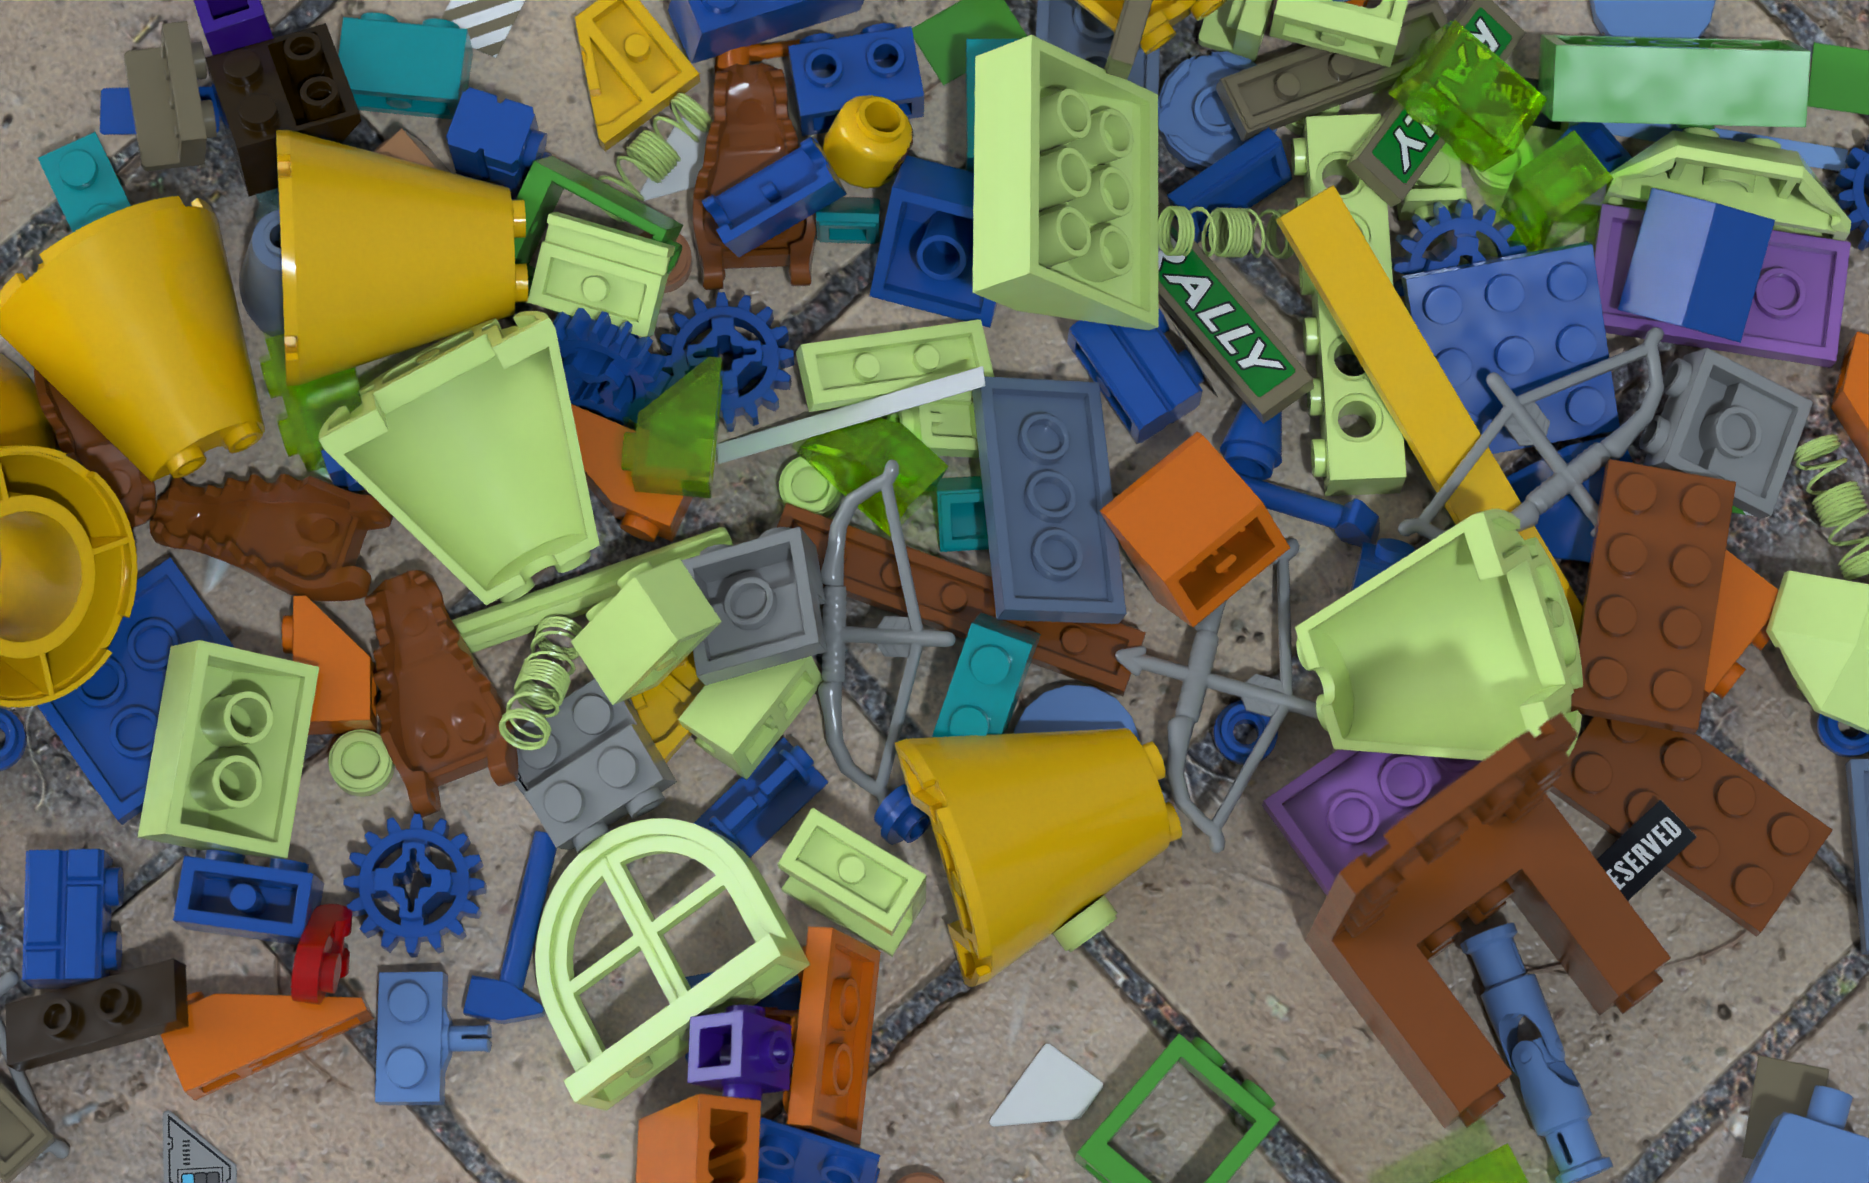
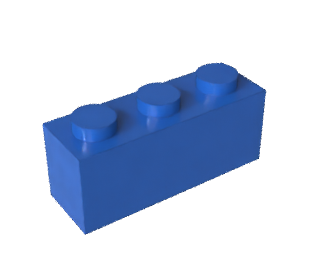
M671 0L668 13L690 63L694 64L722 55L735 48L750 46L860 11L864 0Z

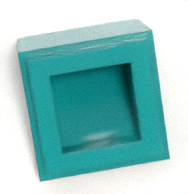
M841 197L823 209L816 211L817 240H820L822 243L876 244V242H879L880 200L877 198Z
M981 476L937 479L936 495L940 552L989 549Z

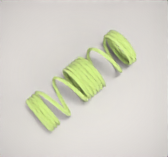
M677 93V96H674V99L671 100V107L678 122L662 116L653 118L655 133L650 130H642V133L636 137V140H633V143L626 147L628 156L617 157L616 166L624 182L607 175H601L598 177V180L601 182L603 179L613 181L631 192L640 201H645L644 197L635 189L624 174L620 161L624 159L634 163L649 179L656 183H662L665 176H668V173H671L674 166H677V161L681 162V158L662 137L657 127V121H666L685 132L695 142H699V138L692 133L679 116L676 107L693 126L702 132H709L711 122H713L712 118L694 99L684 93ZM600 208L615 221L619 223L625 222V220Z
M1168 206L1159 216L1158 244L1161 251L1167 256H1187L1191 252L1195 238V225L1191 214L1196 211L1203 212L1208 216L1203 227L1201 242L1202 249L1207 257L1215 254L1217 257L1242 258L1250 250L1255 258H1259L1264 252L1265 242L1270 254L1274 258L1288 259L1294 253L1286 237L1285 248L1282 253L1277 246L1276 233L1278 224L1275 219L1290 211L1287 209H1279L1277 211L1275 209H1266L1258 216L1255 211L1249 208L1217 207L1209 213L1203 207H1194L1188 210L1184 206ZM1248 213L1252 214L1256 218L1253 225ZM1268 213L1273 214L1269 219L1265 236L1261 217ZM1176 214L1179 231L1177 245L1173 249L1170 233L1173 217ZM1259 223L1262 242L1261 249L1257 254L1254 251L1253 239L1255 228ZM1208 225H1209L1208 238H1209V245H1210V247H1211V252H1208V251H1207V249H1206V244H1205V243H1206V232H1207Z
M1829 434L1797 447L1793 460L1796 462L1795 466L1802 470L1826 468L1812 478L1807 485L1806 491L1809 494L1818 495L1814 498L1812 505H1814L1816 510L1815 513L1818 514L1817 517L1820 518L1821 526L1825 528L1838 526L1829 535L1827 541L1829 544L1847 546L1861 543L1845 554L1838 563L1839 570L1844 575L1843 578L1852 580L1869 574V550L1846 562L1845 560L1868 545L1869 536L1843 542H1835L1832 538L1842 528L1869 513V509H1865L1867 504L1864 503V495L1861 494L1862 491L1859 490L1860 487L1857 486L1858 482L1849 481L1824 491H1812L1810 489L1819 478L1846 463L1848 459L1842 458L1814 466L1800 465V462L1819 458L1840 447L1841 442H1838V436Z
M550 616L540 621L534 635L535 638L530 645L531 655L525 659L515 683V695L508 701L506 713L503 714L499 723V731L502 737L512 746L519 749L536 750L541 749L547 744L552 730L545 718L558 715L560 711L559 706L562 705L571 682L570 675L575 672V665L571 660L580 656L574 647H560L545 637L549 634H560L574 639L575 636L563 631L543 632L545 628L560 627L577 636L583 630L575 621L563 616ZM536 644L538 645L541 651L535 652ZM547 654L554 659L567 661L571 669L569 672H566L556 662L548 659H538L537 656ZM531 679L546 682L555 689L544 688L537 685ZM517 699L525 709L517 708L511 710V706ZM523 701L537 709L555 710L551 714L538 713L527 707ZM519 718L533 722L541 729L543 734L529 733L520 728L513 719ZM509 720L519 732L526 736L543 739L539 742H527L518 739L508 731L505 722Z

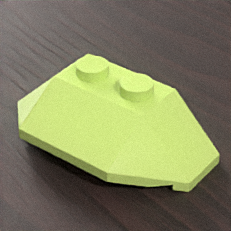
M1700 127L1686 128L1682 132L1671 131L1603 177L1593 197L1591 209L1599 211L1601 204L1645 210L1650 189L1653 187L1775 220L1773 230L1845 241L1850 234L1851 228L1849 217L1797 151L1781 149V145L1778 142L1765 138H1750L1744 142L1721 139L1717 132Z
M1795 571L1784 572L1766 629L1767 635L1774 646L1780 648L1791 674L1815 712L1869 734V584Z

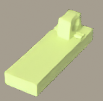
M981 319L801 344L796 351L809 412L852 405L981 366L984 368V376L995 377Z

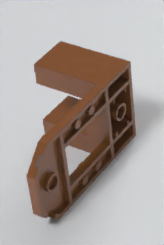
M1562 712L1542 724L1538 728L1541 734L1537 737H1534L1530 731H1527L1511 740L1401 819L1383 835L1388 844L1370 857L1366 853L1359 855L1338 873L1305 938V942L1444 1129L1458 1119L1468 1128L1488 1114L1506 1097L1500 1087L1513 1074L1429 962L1455 942L1454 937L1463 930L1459 925L1463 921L1470 918L1475 926H1478L1507 904L1506 900L1510 897L1599 1016L1614 1005L1624 1014L1649 996L1657 986L1664 982L1657 972L1671 959L1546 794L1553 788L1551 783L1561 776L1560 770L1571 761L1566 752L1578 736V733Z

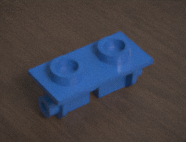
M783 737L772 747L747 780L741 777L693 824L721 834L736 844L751 858L829 782L812 766L814 761L800 746L796 745L793 747Z

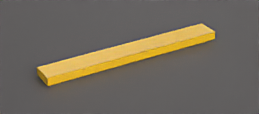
M1332 185L1275 220L1436 493H1438L1480 438L1481 434L1338 191ZM1488 447L1444 506L1455 525H1457L1469 516L1489 509H1501L1510 513L1521 502ZM1533 526L1518 532L1524 540L1536 537L1547 553L1563 587L1574 621L1576 634L1578 635L1583 609L1580 601L1536 527Z

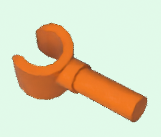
M800 40L767 44L756 43L732 49L716 56L715 74L717 71H722L735 64L750 65V61L789 56L788 46L797 45Z

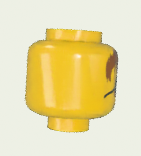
M873 95L856 96L847 101L840 109L824 137L823 151L838 178L853 186L865 189L878 188L894 178L913 146V128L906 114L891 100Z

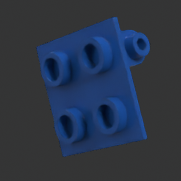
M760 1117L758 1183H877L881 1170L878 1168L881 1155Z

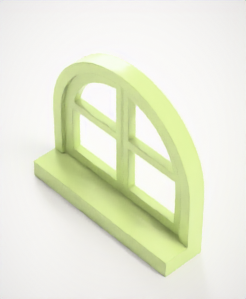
M669 818L645 819L622 825L602 835L582 850L568 865L551 891L539 923L535 951L536 979L542 1005L575 1070V1073L566 1078L564 1083L574 1103L606 1111L689 1052L690 1017L725 1013V1008L732 1005H755L811 965L763 876L746 853L721 834L697 824ZM677 854L699 861L716 875L657 919H654L626 865L651 855ZM606 882L633 936L575 977L573 951L578 925L590 899L598 888ZM727 889L751 932L755 943L691 988L663 934ZM642 950L670 1004L606 1050L579 995Z

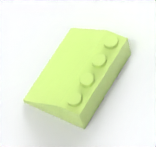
M1033 35L975 56L973 293L1021 312L1142 330L1158 328V94L1124 78L1107 74V70Z

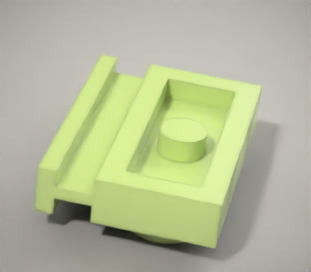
M560 212L549 213L547 218L549 225L545 240L541 243L527 303L557 312L563 311L571 316H574L578 308H584L591 319L594 320L598 319L602 311L608 312L611 324L620 327L622 323L628 321L633 324L631 334L642 337L653 336L669 275L667 270L670 258L674 255L676 246Z

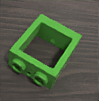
M554 156L533 161L516 200L524 199L526 238H514L515 264H527L528 297L535 268L530 266L529 263L548 224V214L554 211L564 189L653 235L652 240L676 246L674 255L670 258L667 274L672 272L682 251V245L677 243L676 240L683 224Z
M1178 1034L1076 1153L1075 1161L1100 1183H1152L1108 1144L1178 1062L1253 1125L1204 1183H1228L1280 1120L1271 1112L1276 1103L1264 1090L1249 1079H1245L1239 1085L1221 1069L1226 1062L1225 1059L1203 1039L1195 1036L1189 1042L1181 1034Z

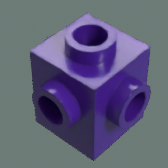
M732 1005L725 1008V1013L690 1017L687 1083L722 1092V1096L760 1100L761 1103L762 1094L789 1091L790 1065L793 1060L792 1025L765 1017V1008L754 1005Z

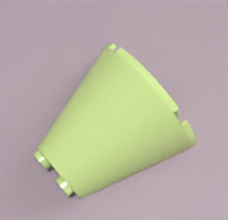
M540 311L519 312L513 317L517 325L504 329L501 328L496 318L480 323L412 355L361 388L359 393L362 404L351 413L346 405L338 407L326 420L319 432L318 439L324 450L485 605L498 599L501 602H511L522 597L534 587L535 583L531 577L537 572L550 566H555L558 573L573 570L590 558V550L600 546L556 328L550 317Z
M1489 509L1475 513L1295 626L1298 636L1296 642L1298 658L1302 666L1307 671L1314 670L1322 682L1324 693L1317 697L1316 712L1321 726L1329 732L1334 749L1484 761L1511 740L1527 731H1530L1534 737H1537L1541 734L1538 728L1561 712L1579 735L1582 715L1578 710L1571 712L1573 689L1583 687L1581 656L1574 621L1563 587L1551 560L1536 537L1524 540L1516 529H1520L1519 518L1501 509ZM1578 736L1576 737V739L1574 740V742L1572 743V745L1570 746V748H1569L1568 751L1566 752V754H1567L1568 756H1569V755L1571 754V752L1573 751L1574 746H1575V744H1576V742H1577Z

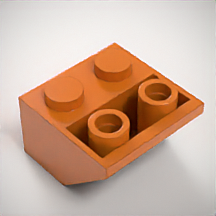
M1199 432L1194 433L1099 510L1155 600L1191 627L1196 626L1290 549L1264 503Z

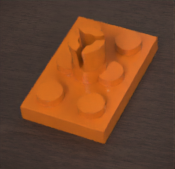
M808 927L807 942L802 947V950L811 965L798 973L799 980L802 983L799 1009L779 1010L777 1007H763L765 1008V1017L792 1025L793 1070L790 1076L789 1091H783V1106L788 1115L787 1124L844 1144L860 1145L881 952L833 927Z

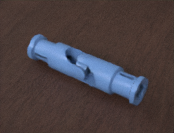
M1514 923L1504 924L1479 933L1465 940L1460 946L1463 954H1471L1485 988L1481 995L1482 1001L1509 1065L1520 1079V1090L1537 1136L1545 1137L1556 1163L1559 1175L1555 1178L1556 1183H1576L1612 1168L1613 1164L1610 1157H1602L1588 1122L1592 1112L1580 1083L1572 1069L1565 1062V1050L1535 974L1527 973L1513 938L1518 932ZM1523 1016L1528 1017L1538 1027L1542 1035L1541 1038L1532 1041H1520L1518 1043V1024Z

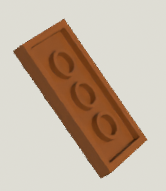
M1608 460L1605 466L1578 634L1583 687L1573 689L1571 712L1578 710L1580 714L1693 735L1697 732L1736 482L1619 460Z
M1593 717L1569 755L1571 761L1560 770L1561 776L1551 783L1553 788L1550 792L1617 839L1659 800H1662L1697 836L1662 871L1756 937L1763 931L1833 830L1697 734H1687L1601 717Z

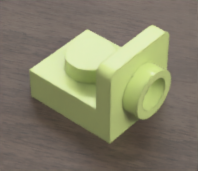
M1227 0L1216 11L1204 18L1198 36L1199 45L1220 52L1227 51L1256 62L1274 0Z
M1447 140L1404 200L1398 203V221L1411 220V217L1417 214L1429 222L1434 219L1433 203L1441 202L1449 213H1455L1459 198L1467 200L1466 188H1462L1459 140Z
M972 390L889 414L886 421V434L889 442L893 444L894 460L898 464H910L922 455L979 458Z

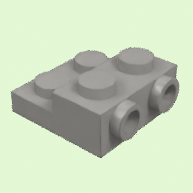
M1709 348L1684 355L1683 359L1677 358L1670 364L1663 376V393L1669 395L1661 416H1654L1652 422L1643 430L1640 438V449L1648 452L1643 465L1736 482L1733 506L1759 519L1772 516L1813 401Z
M801 527L769 529L763 532L758 539L733 546L728 544L713 545L702 550L698 556L681 560L722 621L693 650L696 674L705 686L827 652L820 605L826 602L817 547Z
M593 679L564 698L562 705L559 706L560 711L558 715L545 718L552 731L544 747L536 750L517 748L518 772L529 789L524 793L555 847L565 850L576 848L578 853L593 841L609 832L608 826L628 813L634 819L658 807L665 800L662 791L677 782L629 699L612 705L596 679ZM555 709L546 710L542 714H551ZM530 721L520 727L532 734H543L541 729ZM517 729L514 731L515 737L523 741L539 742L543 739L526 736Z

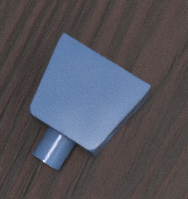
M1815 1086L1806 1118L1783 1112L1774 1118L1743 1183H1869V1138L1844 1130L1853 1097L1834 1088Z

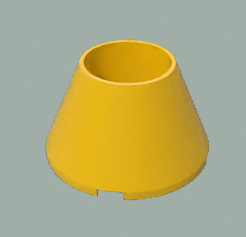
M34 445L0 447V706L29 707L51 702L69 694L90 679L112 654L107 648L118 630L122 617L130 618L137 587L138 570L134 536L130 522L116 494L97 472L89 471L74 459L66 456L67 453Z

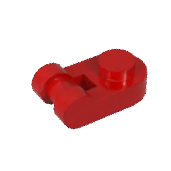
M323 904L313 910L299 940L294 958L291 979V997L293 1001L320 1005L326 993H336L339 979L349 973L350 952L344 947V938L351 933L352 911L346 906Z

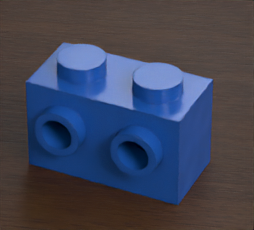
M880 23L864 28L859 35L836 38L831 33H818L801 39L797 45L788 46L790 72L802 136L827 133L842 106L856 96L873 95L886 98L896 103L909 119L924 117V92L912 26L897 28L892 23Z
M206 850L205 858L184 856L173 921L186 930L298 945L313 910L321 905L324 883L315 874L308 873L309 864L272 858L270 859L269 867L244 864V855L222 850Z

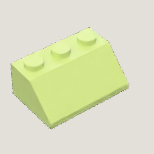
M202 640L171 646L138 838L197 850H222L243 855L280 859L288 858L319 667Z

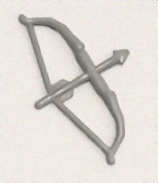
M1653 327L1647 332L1643 344L1518 396L1513 393L1498 373H1490L1486 377V382L1503 405V408L1420 517L1405 519L1399 524L1398 532L1402 536L1418 533L1430 540L1446 532L1435 527L1431 522L1503 426L1519 446H1534L1554 472L1551 477L1531 491L1523 503L1510 512L1520 519V529H1516L1517 532L1538 524L1539 515L1552 508L1554 504L1558 503L1568 494L1573 497L1596 528L1599 506L1582 483L1606 466L1609 459H1621L1637 436L1652 422L1664 392L1658 343L1663 339L1664 331L1659 327ZM1645 357L1648 364L1649 387L1640 408L1624 424L1600 443L1596 442L1590 445L1582 453L1578 454L1576 458L1566 463L1546 437L1550 421L1535 402ZM1595 528L1590 532L1592 537H1594Z
M888 460L883 474L871 479L846 495L830 525L827 550L821 569L822 583L826 585L824 586L826 603L823 604V629L827 652L822 654V680L824 682L818 686V695L824 717L826 742L841 773L864 790L876 796L879 806L890 794L887 785L896 754L894 743L900 739L923 647H950L956 641L955 635L949 631L923 629L893 483L899 475V464L896 460ZM882 491L908 617L884 616L877 628L846 626L847 591L846 586H844V554L847 526L858 505L875 493ZM846 642L876 643L883 656L908 658L876 780L869 777L854 764L843 740L842 682H844L846 674Z
M1295 538L1287 540L1290 549L1271 563L1277 565L1280 680L1255 674L1246 682L1211 673L1219 645L1217 634L1227 600L1194 626L1197 633L1194 637L1187 666L1146 655L1145 646L1121 649L1115 654L1117 661L1135 676H1139L1141 671L1144 670L1183 681L1175 717L1168 721L1167 726L1168 758L1166 775L1175 805L1209 837V847L1214 853H1220L1224 850L1226 841L1222 828L1288 712L1318 718L1316 702L1293 696L1289 561L1298 554L1300 548ZM1207 688L1241 697L1246 711L1271 718L1212 820L1206 817L1191 801L1184 778L1186 757L1194 724L1200 718Z

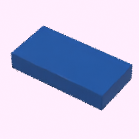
M1269 127L1169 193L1167 197L1170 206H1184L1188 210L1194 207H1203L1209 213L1217 207L1251 208L1293 179L1282 141ZM1196 211L1191 215L1195 225L1194 240L1196 243L1202 241L1203 227L1208 216L1203 212ZM1209 225L1207 228L1206 237H1208Z

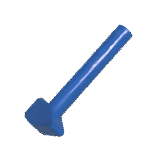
M1238 474L1260 498L1267 509L1335 529L1339 539L1351 545L1362 547L1363 542L1376 544L1380 533L1379 516L1363 501L1353 499L1341 505Z
M534 832L499 980L472 975L463 1013L465 1016L499 1024H508L541 1018L546 1014L544 1007L523 992L557 848L546 832Z

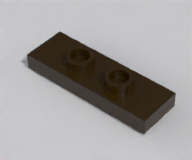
M173 958L5 1004L7 1066L21 1072L189 1027L186 965Z

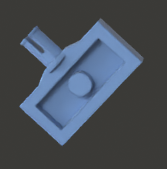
M379 972L375 1103L380 1106L445 1105V1072L451 1061L452 1052L491 1051L492 1042L488 1039H467L492 1038L490 1024L453 1026L447 1008L448 975L444 972Z

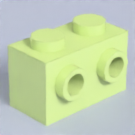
M680 558L655 568L649 561L644 562L624 574L617 582L621 590L617 595H612L602 600L586 613L585 616L589 623L571 641L612 705L658 686L722 622Z

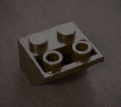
M326 23L205 58L216 105L248 196L278 188L276 130H292L342 143L361 122L360 112Z

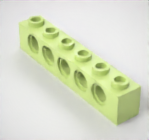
M1381 114L1307 116L1301 138H1292L1291 141L1293 176L1303 175L1305 197L1295 199V207L1327 189L1323 184L1325 178L1332 175H1340L1347 178L1353 184L1355 190L1351 193L1340 195L1393 285L1388 205L1346 166L1379 122ZM1299 261L1301 295H1311L1313 317L1303 318L1305 356L1315 355L1317 378H1313L1314 389L1307 393V408L1309 416H1319L1321 439L1311 440L1313 477H1323L1325 496L1400 493L1407 477L1404 437L1366 372L1359 376H1348L1336 367L1334 360L1344 354H1355ZM1346 415H1359L1369 423L1371 433L1364 437L1349 436L1340 428L1338 420Z

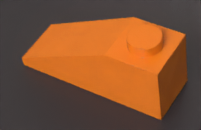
M571 404L588 487L616 519L621 520L620 528L625 532L648 542H654L657 536L673 542L703 477L701 458Z
M199 991L187 995L189 1027L160 1034L185 1093L195 1101L369 1022L374 1017L368 1005L360 997L324 996L322 1003L317 1005L295 1002L292 1000L291 995L214 993L205 998L203 992Z

